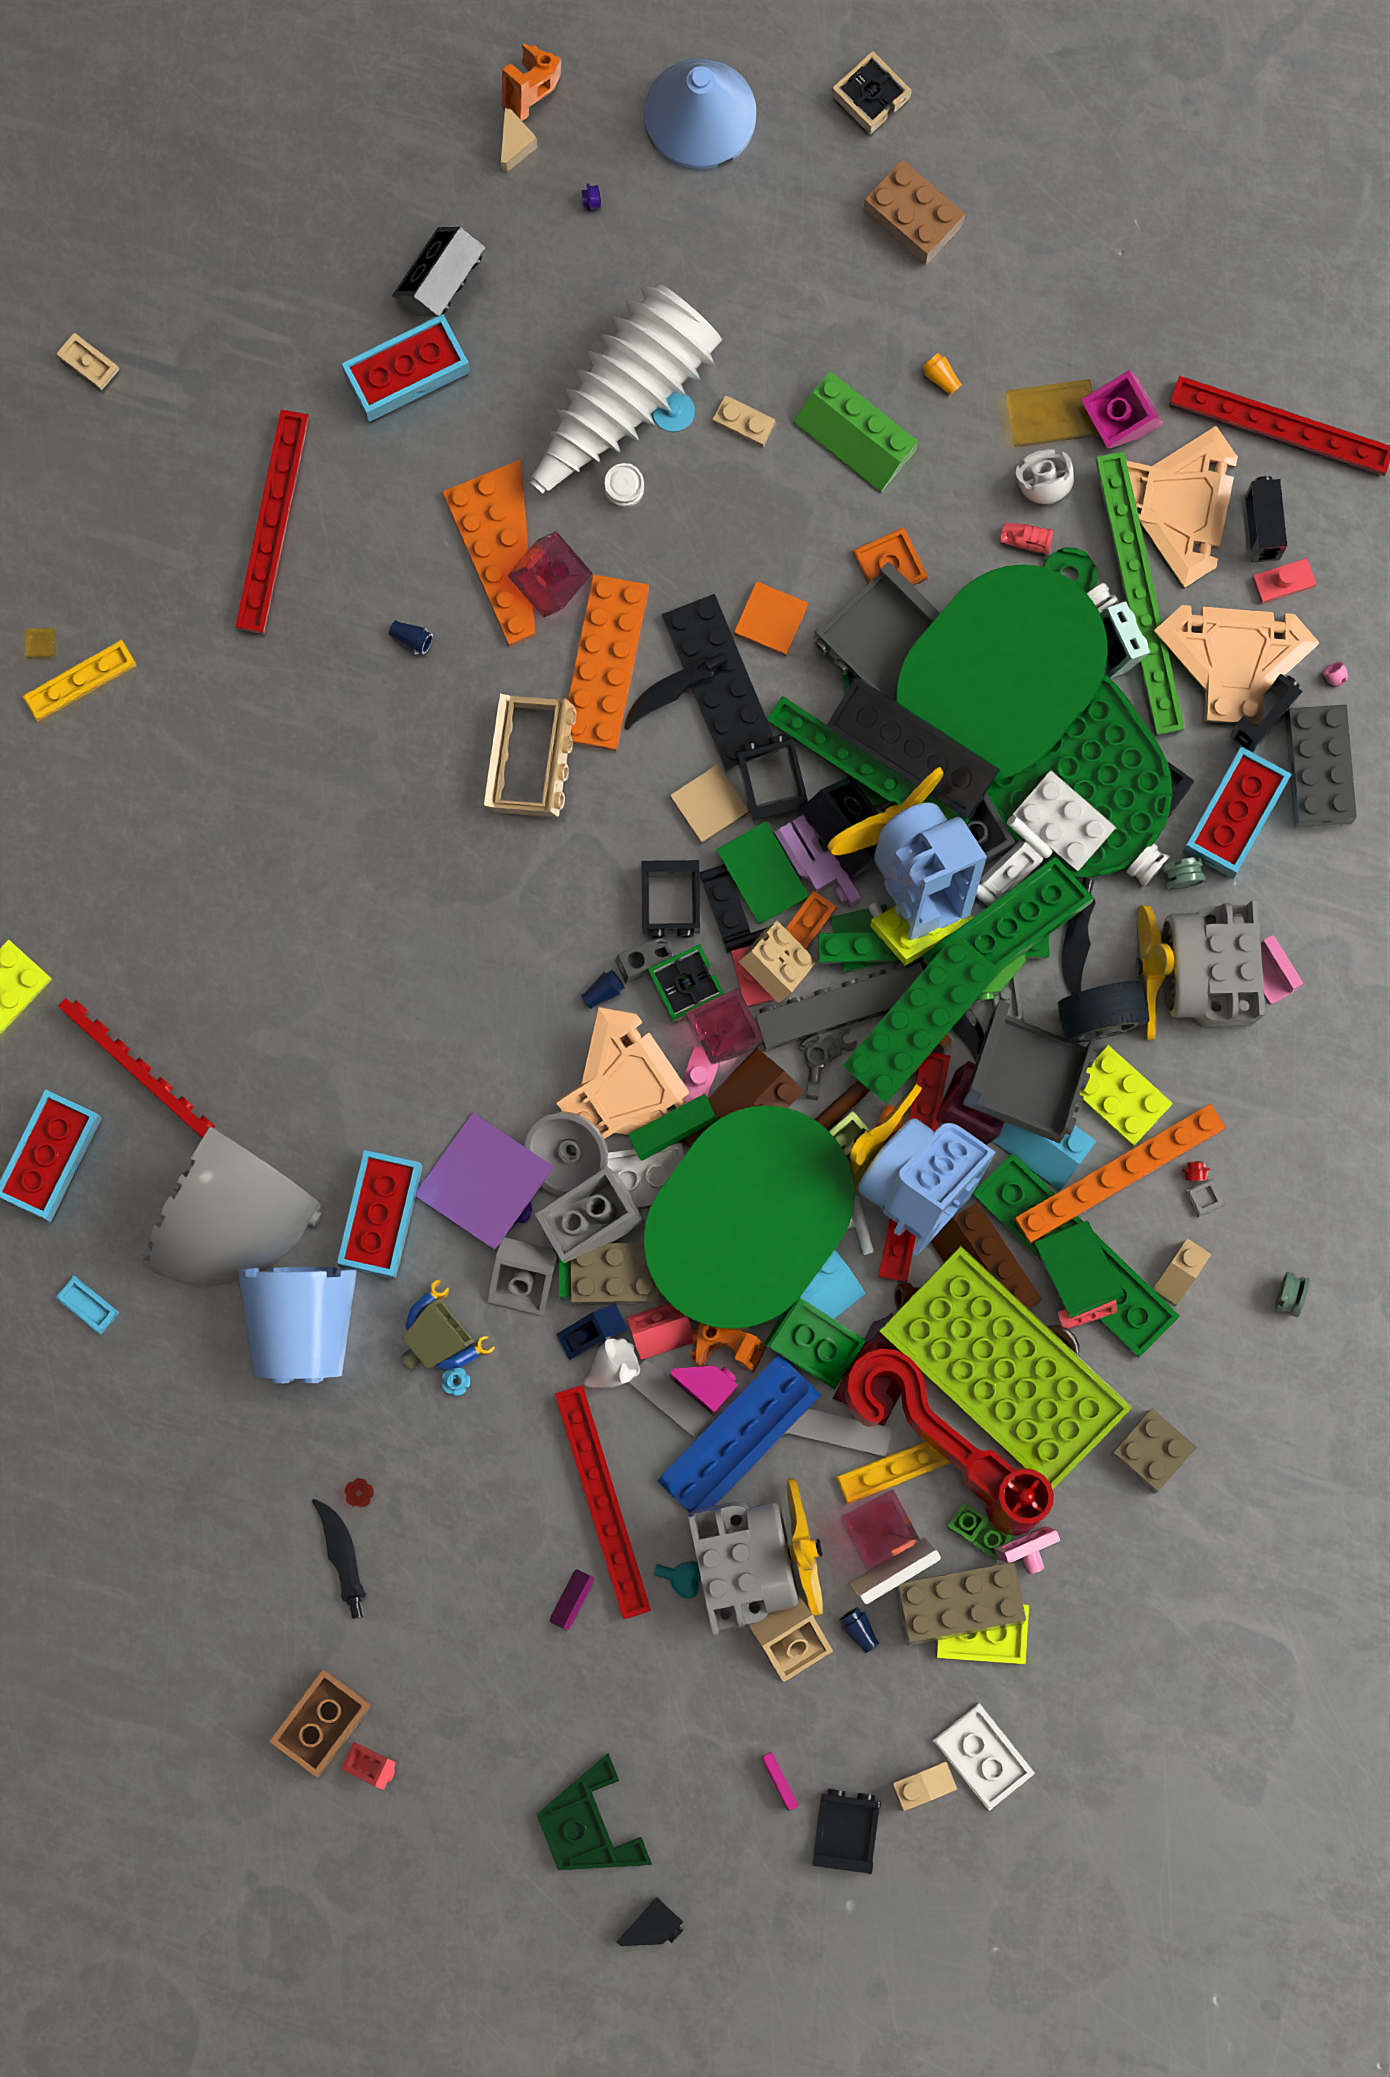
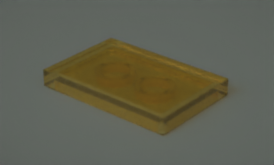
M1086 379L1007 390L1006 398L1014 448L1098 436L1099 432L1081 399L1092 393L1091 380Z

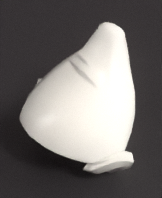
M609 1338L605 1340L598 1348L591 1371L584 1378L583 1384L590 1388H613L634 1379L640 1373V1366L633 1351L636 1346L624 1338Z

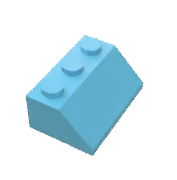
M1002 1121L989 1139L1009 1155L1014 1153L1032 1172L1058 1191L1062 1189L1096 1143L1095 1139L1076 1125L1071 1135L1065 1134L1062 1141L1057 1143L1005 1121Z
M834 1250L808 1288L801 1295V1298L835 1319L865 1296L866 1293L837 1251ZM783 1313L780 1316L774 1318L777 1321V1323L783 1315Z

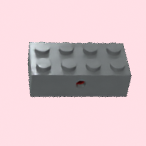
M1347 704L1289 708L1285 715L1289 768L1292 774L1290 779L1295 827L1352 824L1357 817Z

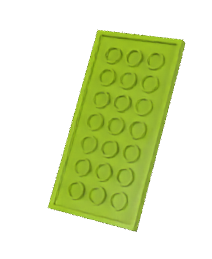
M961 1245L880 1329V1332L903 1354L910 1357L924 1374L1026 1469H1033L1043 1474L1051 1483L1052 1489L1132 1409V1406Z

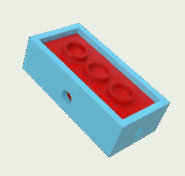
M444 314L341 364L343 373L368 422L470 373L469 362Z
M1240 747L1183 852L1191 857H1195V859L1202 858L1204 864L1234 879L1292 774Z
M45 1089L0 1180V1200L51 1223L102 1118L97 1113Z
M364 1150L337 1260L339 1267L355 1268L359 1272L396 1280L423 1168L420 1162Z

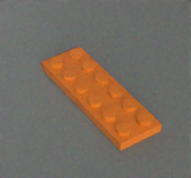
M593 574L568 701L574 705L577 713L576 723L572 725L570 734L575 744L617 751L649 592L648 584Z

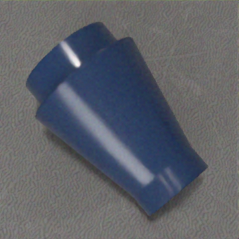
M395 620L389 629V636L395 638L415 654H425L433 641V634L428 632V628Z
M613 970L607 973L604 971L581 997L586 1005L592 1009L621 995L620 992L625 989V986Z
M856 1607L839 1619L842 1625L841 1629L865 1653L871 1651L879 1644L865 1611L861 1612Z

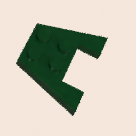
M609 1753L536 1814L558 1870L652 1865L642 1837L613 1847L594 1799L593 1791L619 1781Z

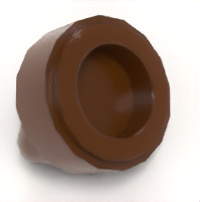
M898 1283L894 1293L897 1309L899 1310L920 1287H913L911 1283Z

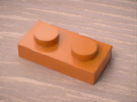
M813 890L785 929L807 950L835 912L837 906Z

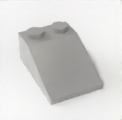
M608 1166L535 1214L563 1263L622 1238L646 1222L618 1174Z

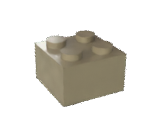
M1152 1408L1110 1455L1151 1491L1157 1493L1197 1447Z

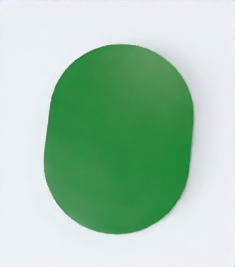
M1011 565L991 570L964 586L911 648L900 671L897 685V702L998 767L1000 771L994 781L1020 774L1034 766L1052 749L1090 704L1099 690L1104 678L1108 655V641L1103 620L1087 593L1078 584L1059 572L1035 565Z
M1104 674L1100 688L1093 700L1052 749L1039 762L1026 771L999 781H993L987 791L988 796L1015 842L1025 841L1007 824V821L1052 770L1117 828L1079 871L1074 869L1054 850L1048 858L1043 859L1040 865L1044 866L1054 857H1057L1074 877H1096L1114 873L1129 866L1147 847H1151L1156 842L1169 816L1172 802V778L1168 761L1159 743L1124 692L1109 676Z
M778 1106L744 1108L720 1118L709 1126L695 1141L662 1186L650 1207L644 1230L646 1262L651 1277L663 1297L686 1317L700 1324L722 1329L754 1327L768 1322L787 1311L808 1288L839 1245L849 1226L854 1207L855 1189L852 1170L842 1147L825 1127L811 1117L798 1111Z

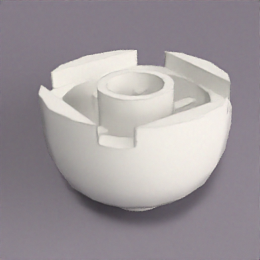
M1046 449L1034 452L1023 459L1024 464L1020 468L1019 465L1016 468V478L1025 497L1035 503L1052 504L1061 500L1069 493L1074 482V473L1071 459L1066 453L1062 452V456L1055 454L1053 449Z

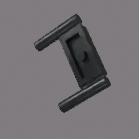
M725 864L699 872L726 952L752 945L766 928L750 932L732 876Z

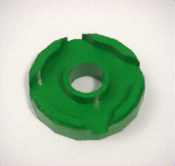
M1061 548L1048 556L1043 565L1044 568L1059 573L1066 569L1074 570L1077 574V579L1074 582L1086 593L1094 589L1098 581V570L1093 560L1085 551L1078 548Z

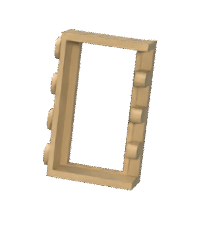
M500 693L484 798L485 807L494 813L559 818V811L563 809L565 801L564 793L562 792L563 783L567 781L569 773L568 765L566 764L567 755L571 753L573 746L572 737L570 736L571 727L575 725L577 718L576 709L567 699L519 697ZM514 707L555 710L542 803L500 800L501 792L505 785L504 771L506 761L509 758L508 744L510 733L513 730L512 716Z

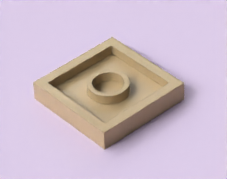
M718 764L670 795L671 800L701 844L750 812Z

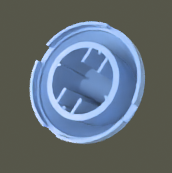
M703 58L681 61L662 72L650 87L644 107L645 127L658 152L674 164L696 170L716 168L718 164L731 158H736L751 140L756 124L754 95L745 79L736 70L724 63Z

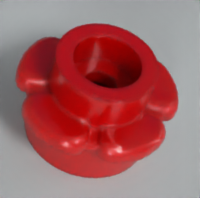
M1190 1161L1187 1162V1167L1182 1168L1185 1180L1188 1181L1208 1180V1171H1211L1209 1167H1205V1162Z

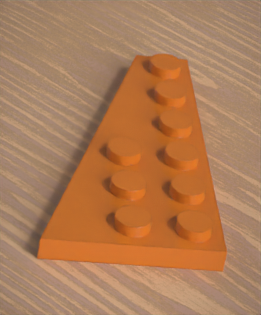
M521 459L442 491L509 647L535 636Z

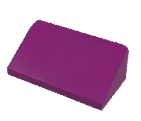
M580 1570L573 1572L549 1621L566 1631L570 1630L595 1581L594 1577Z

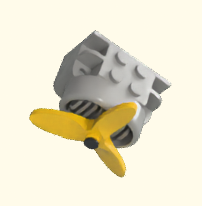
M1251 900L1247 905L1223 903L1221 906H1207L1197 913L1169 914L1163 924L1162 942L1151 906H1139L1137 930L1141 959L1136 958L1135 968L1136 974L1144 975L1150 1020L1147 1023V1040H1155L1157 1000L1163 981L1166 1006L1172 1017H1194L1196 1022L1203 1027L1251 1026L1265 1016L1258 900Z
M795 1478L787 1479L786 1484L791 1516V1545L788 1544L781 1509L777 1503L749 1507L744 1502L734 1501L691 1510L688 1519L713 1635L718 1634L722 1629L737 1626L744 1627L747 1624L762 1621L768 1613L797 1607L799 1595L792 1562L797 1563L802 1587L805 1591L813 1616L823 1613V1601L815 1559L819 1557L818 1554L820 1557L823 1556L820 1539L815 1541L810 1538Z

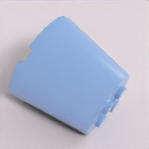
M271 1267L269 1272H259V1268L238 1270L254 1377L272 1378V1383H290L294 1379H302V1383H320V1381H323V1378L342 1376L357 1269L344 1268V1270L338 1271V1267Z

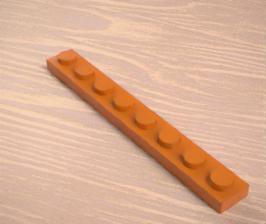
M1210 1103L1017 1216L1014 1221L1028 1244H1031L1225 1130L1226 1127Z

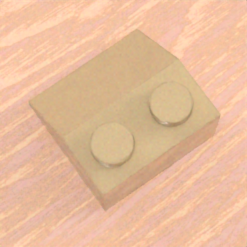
M800 1595L797 1607L768 1613L762 1621L749 1624L755 1638L783 1683L833 1652L813 1614Z

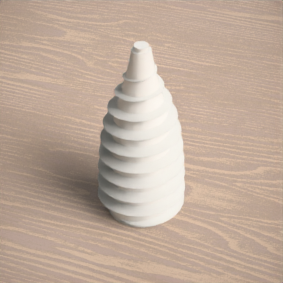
M660 283L654 288L641 285L640 289L645 298L643 302L638 303L626 300V305L631 314L629 319L613 317V322L618 330L615 337L600 334V339L605 347L603 353L587 352L593 365L591 371L587 372L576 369L575 372L581 382V386L578 391L565 389V393L571 403L567 411L556 410L561 419L560 425L556 432L550 431L552 440L546 452H543V458L531 476L533 480L530 484L541 494L545 491L549 492L573 472H580L579 468L592 459L600 462L598 455L608 448L620 452L617 441L627 435L639 440L634 427L642 422L655 426L651 413L657 408L671 412L666 399L673 393L687 397L681 385L687 378L701 382L696 368L702 362L716 366L710 353L722 341L720 335L695 309L669 288Z

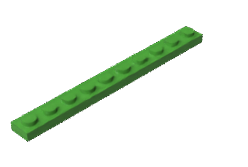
M1125 452L1098 456L1095 458L1125 599L1129 609L1135 615L1136 623L1141 634L1146 638L1150 653L1139 663L1155 736L1183 731L1185 727L1168 649L1154 632L1162 621Z

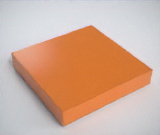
M904 527L852 551L867 584L879 575L880 569L887 562H890L913 586L928 580V575Z
M756 581L736 626L734 635L787 656L809 603Z

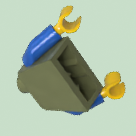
M441 1280L434 1281L431 1292H426L410 1308L405 1325L407 1332L403 1336L410 1349L401 1356L404 1364L410 1369L415 1368L420 1362L428 1369L434 1366L440 1370L461 1368L477 1359L478 1354L487 1355L494 1349V1347L489 1350L481 1348V1341L488 1339L489 1337L487 1336L481 1337L477 1341L476 1346H472L475 1342L474 1339L442 1301L448 1296L449 1287L443 1293L435 1291V1288L441 1284Z

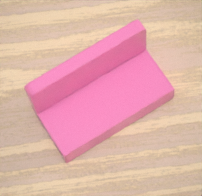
M1271 935L1263 940L1261 943L1264 996L1269 1004H1274L1300 989L1304 983L1275 936Z

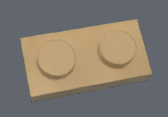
M76 333L71 335L56 354L59 359L101 391L119 371V367Z
M725 395L712 423L763 447L776 420Z

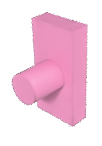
M694 1046L682 1080L690 1092L683 1098L686 1103L704 1093L708 1098L722 1055Z
M1044 1526L994 1548L997 1559L1006 1563L1023 1558L1027 1573L1034 1574L1044 1569L1038 1550L1059 1542L1060 1539L1057 1530Z

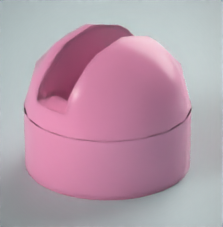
M1343 662L1333 663L1323 671L1327 682L1334 687L1341 686L1342 682H1346L1348 679V672Z

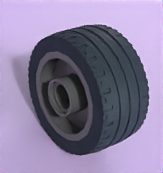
M1123 981L1087 989L1061 999L1058 1002V1011L1067 1042H1087L1092 1037L1098 1040L1146 1025L1150 1021L1149 1011L1147 1010L1148 1007L1140 982Z

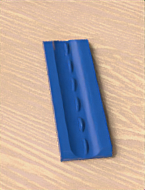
M779 1354L657 1481L689 1513H691V1510L715 1506L809 1409L821 1394Z

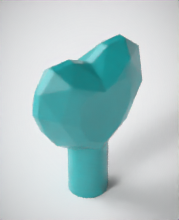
M684 1562L673 1569L659 1564L656 1565L654 1575L670 1580L672 1588L682 1598L691 1599L697 1595L699 1589L697 1582L701 1579L697 1562Z

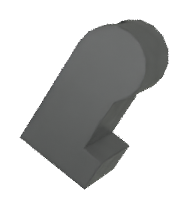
M665 937L619 953L615 962L626 984L647 973L648 968L673 957V954Z

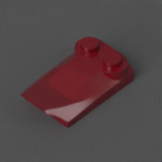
M891 1313L887 1317L872 1323L864 1338L866 1340L865 1344L848 1368L832 1400L848 1408L844 1396L845 1379L854 1363L867 1352L882 1348L901 1352L880 1332V1329L894 1314ZM878 1376L872 1379L870 1390L872 1396L884 1408V1416L878 1424L885 1426L901 1395V1390L894 1379L889 1376Z

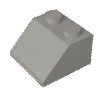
M504 1237L495 1258L487 1302L544 1316L558 1259L555 1249Z

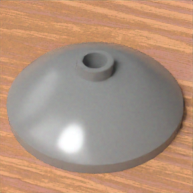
M564 1111L548 1114L538 1120L527 1134L524 1147L554 1166V1169L541 1187L555 1195H565L608 1165V1151L602 1134L593 1123L581 1115ZM570 1145L575 1146L576 1153L570 1150Z

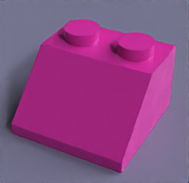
M1130 370L1081 399L1108 449L1140 439L1164 424L1138 376Z
M716 1366L674 1368L670 1372V1378L713 1416L734 1394L738 1387L735 1383L737 1377L726 1367H723L721 1370Z

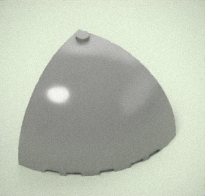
M210 1126L191 1156V1170H186L177 1180L174 1188L177 1192L176 1196L171 1194L162 1208L160 1214H162L161 1219H163L161 1225L156 1223L151 1232L150 1241L144 1252L150 1256H145L143 1265L160 1276L186 1284L220 1285L239 1281V1269L259 1268L260 1272L283 1258L299 1242L309 1226L312 1228L316 1226L322 1216V1213L319 1212L322 1207L317 1200L293 1181Z

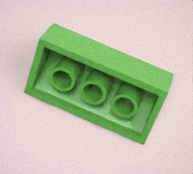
M831 371L813 390L793 421L796 426L880 493L917 451V439Z

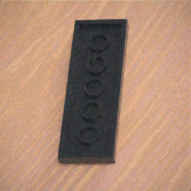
M712 594L663 613L662 618L683 669L692 665L701 656L712 658L723 652L728 662L716 668L710 679L700 681L690 687L725 772L739 767L735 751L741 750V744L757 741L758 745L769 743L768 738L773 737V733L766 720L716 595ZM779 749L746 757V764L776 753Z
M855 677L826 727L917 786L935 769L940 767L944 775L930 794L967 819L972 817L1000 771L998 767L859 677Z

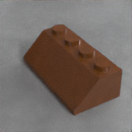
M755 1048L708 1097V1100L719 1120L732 1112L754 1106L788 1108L804 1090L786 1071L758 1048ZM709 1126L695 1132L694 1134L684 1139L692 1147L695 1141Z
M978 1202L953 1217L930 1241L943 1262L961 1245L1028 1309L1041 1302V1296Z

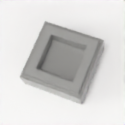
M1213 1178L1186 1191L1198 1218L1225 1205Z

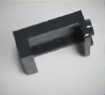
M1280 673L1270 688V691L1280 698L1279 702L1258 726L1243 716L1237 722L1229 737L1241 747L1253 753L1284 718L1289 708L1295 705L1303 692L1299 689L1300 684L1291 676L1287 675L1285 677Z
M828 1789V1795L821 1794L812 1866L872 1874L881 1802L875 1801V1795L858 1793L856 1799L845 1797L846 1791Z

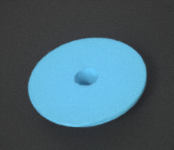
M676 393L670 395L666 400L671 412L661 408L653 411V418L657 425L670 432H677L687 428L695 415V407L691 398L688 395L684 397Z

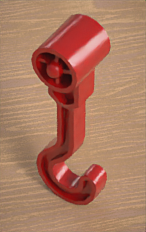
M882 1348L867 1352L854 1363L845 1379L844 1396L848 1409L855 1418L866 1427L876 1426L884 1416V1408L872 1396L870 1390L871 1381L878 1376H889L894 1379L901 1390L902 1408L908 1424L922 1439L962 1472V1484L987 1504L989 1520L997 1530L1007 1535L1018 1536L1025 1534L1049 1514L1053 1506L1054 1492L1051 1483L1046 1477L1033 1469L1022 1468L1016 1470L992 1449L979 1450L937 1416L929 1406L921 1370L910 1357L898 1350Z

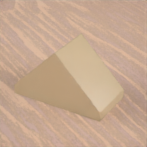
M505 108L502 140V172L511 170L537 148V137L511 109Z

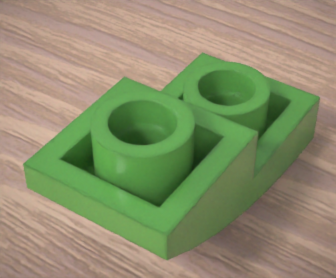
M965 1502L948 1525L950 1529L997 1562L998 1559L994 1548L1008 1543L1014 1538L1012 1535H1007L997 1530L989 1518Z

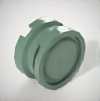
M1195 857L1181 859V861H1172L1162 866L1163 873L1167 874V878L1170 880L1166 884V888L1169 890L1183 889L1206 882V876L1201 871L1203 866L1202 858H1197V861Z
M1286 1272L1277 1296L1275 1311L1281 1313L1287 1311L1290 1312L1291 1316L1298 1318L1306 1299L1310 1279L1306 1277L1299 1279L1293 1273Z

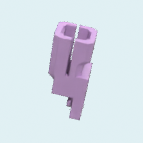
M804 815L793 820L794 825L788 823L774 832L799 879L807 880L812 890L820 893L836 884L837 887L834 888V891L841 903L847 902L849 908L860 903L861 896L848 874L841 868L839 861L830 850L823 851L818 843L819 834L806 821Z

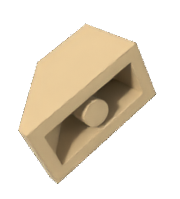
M1187 1238L1166 1267L1153 1290L1177 1306L1212 1254Z
M946 1761L891 1783L902 1811L909 1810L957 1789Z

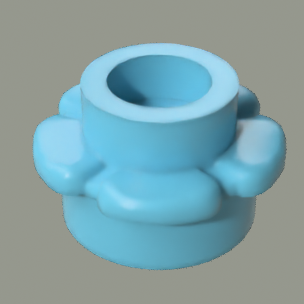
M462 1368L448 1369L442 1376V1388L448 1394L452 1393L454 1396H460L465 1393L466 1388H469L470 1377L465 1374L466 1371ZM458 1379V1384H454L453 1380Z

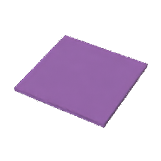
M472 1113L417 1189L416 1197L496 1250L554 1169V1166Z

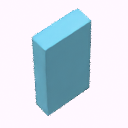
M74 1275L55 1297L100 1335L120 1313Z

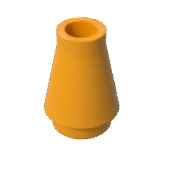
M939 352L921 367L926 372L924 375L946 391L948 395H951L962 385L946 356L942 357Z

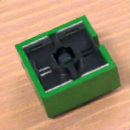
M700 944L648 968V974L673 1024L725 999V994L716 975H710L708 971L710 963Z

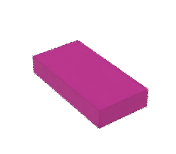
M770 1752L763 1756L762 1761L786 1809L790 1811L798 1807L799 1805L773 1753Z

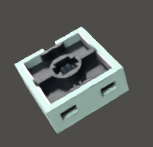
M1126 601L1108 607L1100 614L1108 641L1107 664L1104 673L1110 678L1127 673L1150 653L1147 640L1141 634L1135 615L1129 609Z

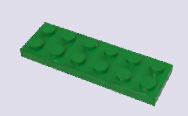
M1054 857L926 952L922 960L928 966L955 933H958L998 969L1002 970L1091 904L1093 896L1059 859Z
M955 933L842 1066L885 1104H888L999 975L1001 970L958 933Z

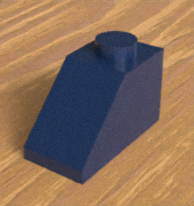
M614 1303L588 1314L556 1335L568 1359L571 1360L600 1346L605 1340L615 1338L628 1330Z

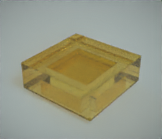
M54 628L25 629L27 659L56 658Z

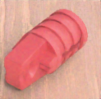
M1004 523L1000 542L1019 549L1048 555L1054 530L1030 526L1029 524Z

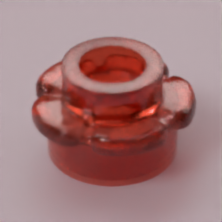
M362 1478L349 1482L345 1487L346 1501L351 1506H367L374 1494L373 1487L368 1485L367 1481ZM358 1490L362 1492L360 1496L356 1495Z

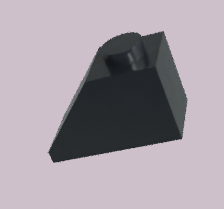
M656 1897L617 1940V1943L620 1946L661 1945L667 1940L673 1943L683 1931L680 1927L683 1920Z

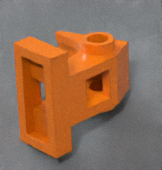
M522 45V64L530 71L521 73L511 63L502 69V107L511 109L521 121L529 117L530 106L555 89L561 77V58L550 52L538 49L536 45Z
M699 1323L698 1329L695 1328L693 1332V1346H697L696 1351H691V1358L695 1360L699 1367H704L709 1355L715 1349L728 1347L734 1350V1359L743 1369L754 1373L767 1347L758 1337L748 1332L745 1333L738 1329L714 1328Z

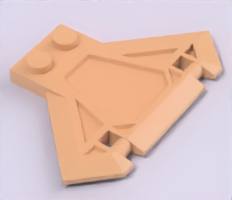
M1217 426L1153 466L1127 461L1140 524L1184 588L1217 567L1218 558L1210 556L1211 547L1220 548L1234 479V477L1226 475L1227 466L1236 467L1238 458ZM1209 463L1216 464L1215 472L1208 471ZM1194 543L1200 545L1199 553L1192 552Z
M1181 605L1154 630L1157 636L1205 690L1204 722L1237 724L1245 716L1254 725L1258 726L1263 720L1264 694L1272 687L1280 673L1283 675L1287 674L1319 644L1318 640L1295 614L1285 613L1283 622L1274 621V612L1202 607L1201 615H1192L1191 606ZM1191 626L1200 627V633L1191 632ZM1274 633H1282V639H1274Z
M598 1006L582 1082L556 1099V1103L562 1112H571L585 1117L596 1126L605 1139L613 1133L628 1135L669 1113L668 1108L674 1105L675 1108L686 1104L683 1098L690 1092L650 1032L640 1035L636 1027L642 1023V1020L636 1013ZM624 1035H627L631 1041L627 1045L620 1039ZM685 1139L677 1142L682 1143V1146L691 1147Z

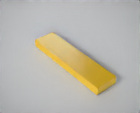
M120 640L22 697L35 720L39 722L137 665L123 641Z
M925 1441L837 1476L836 1479L848 1505L951 1462Z

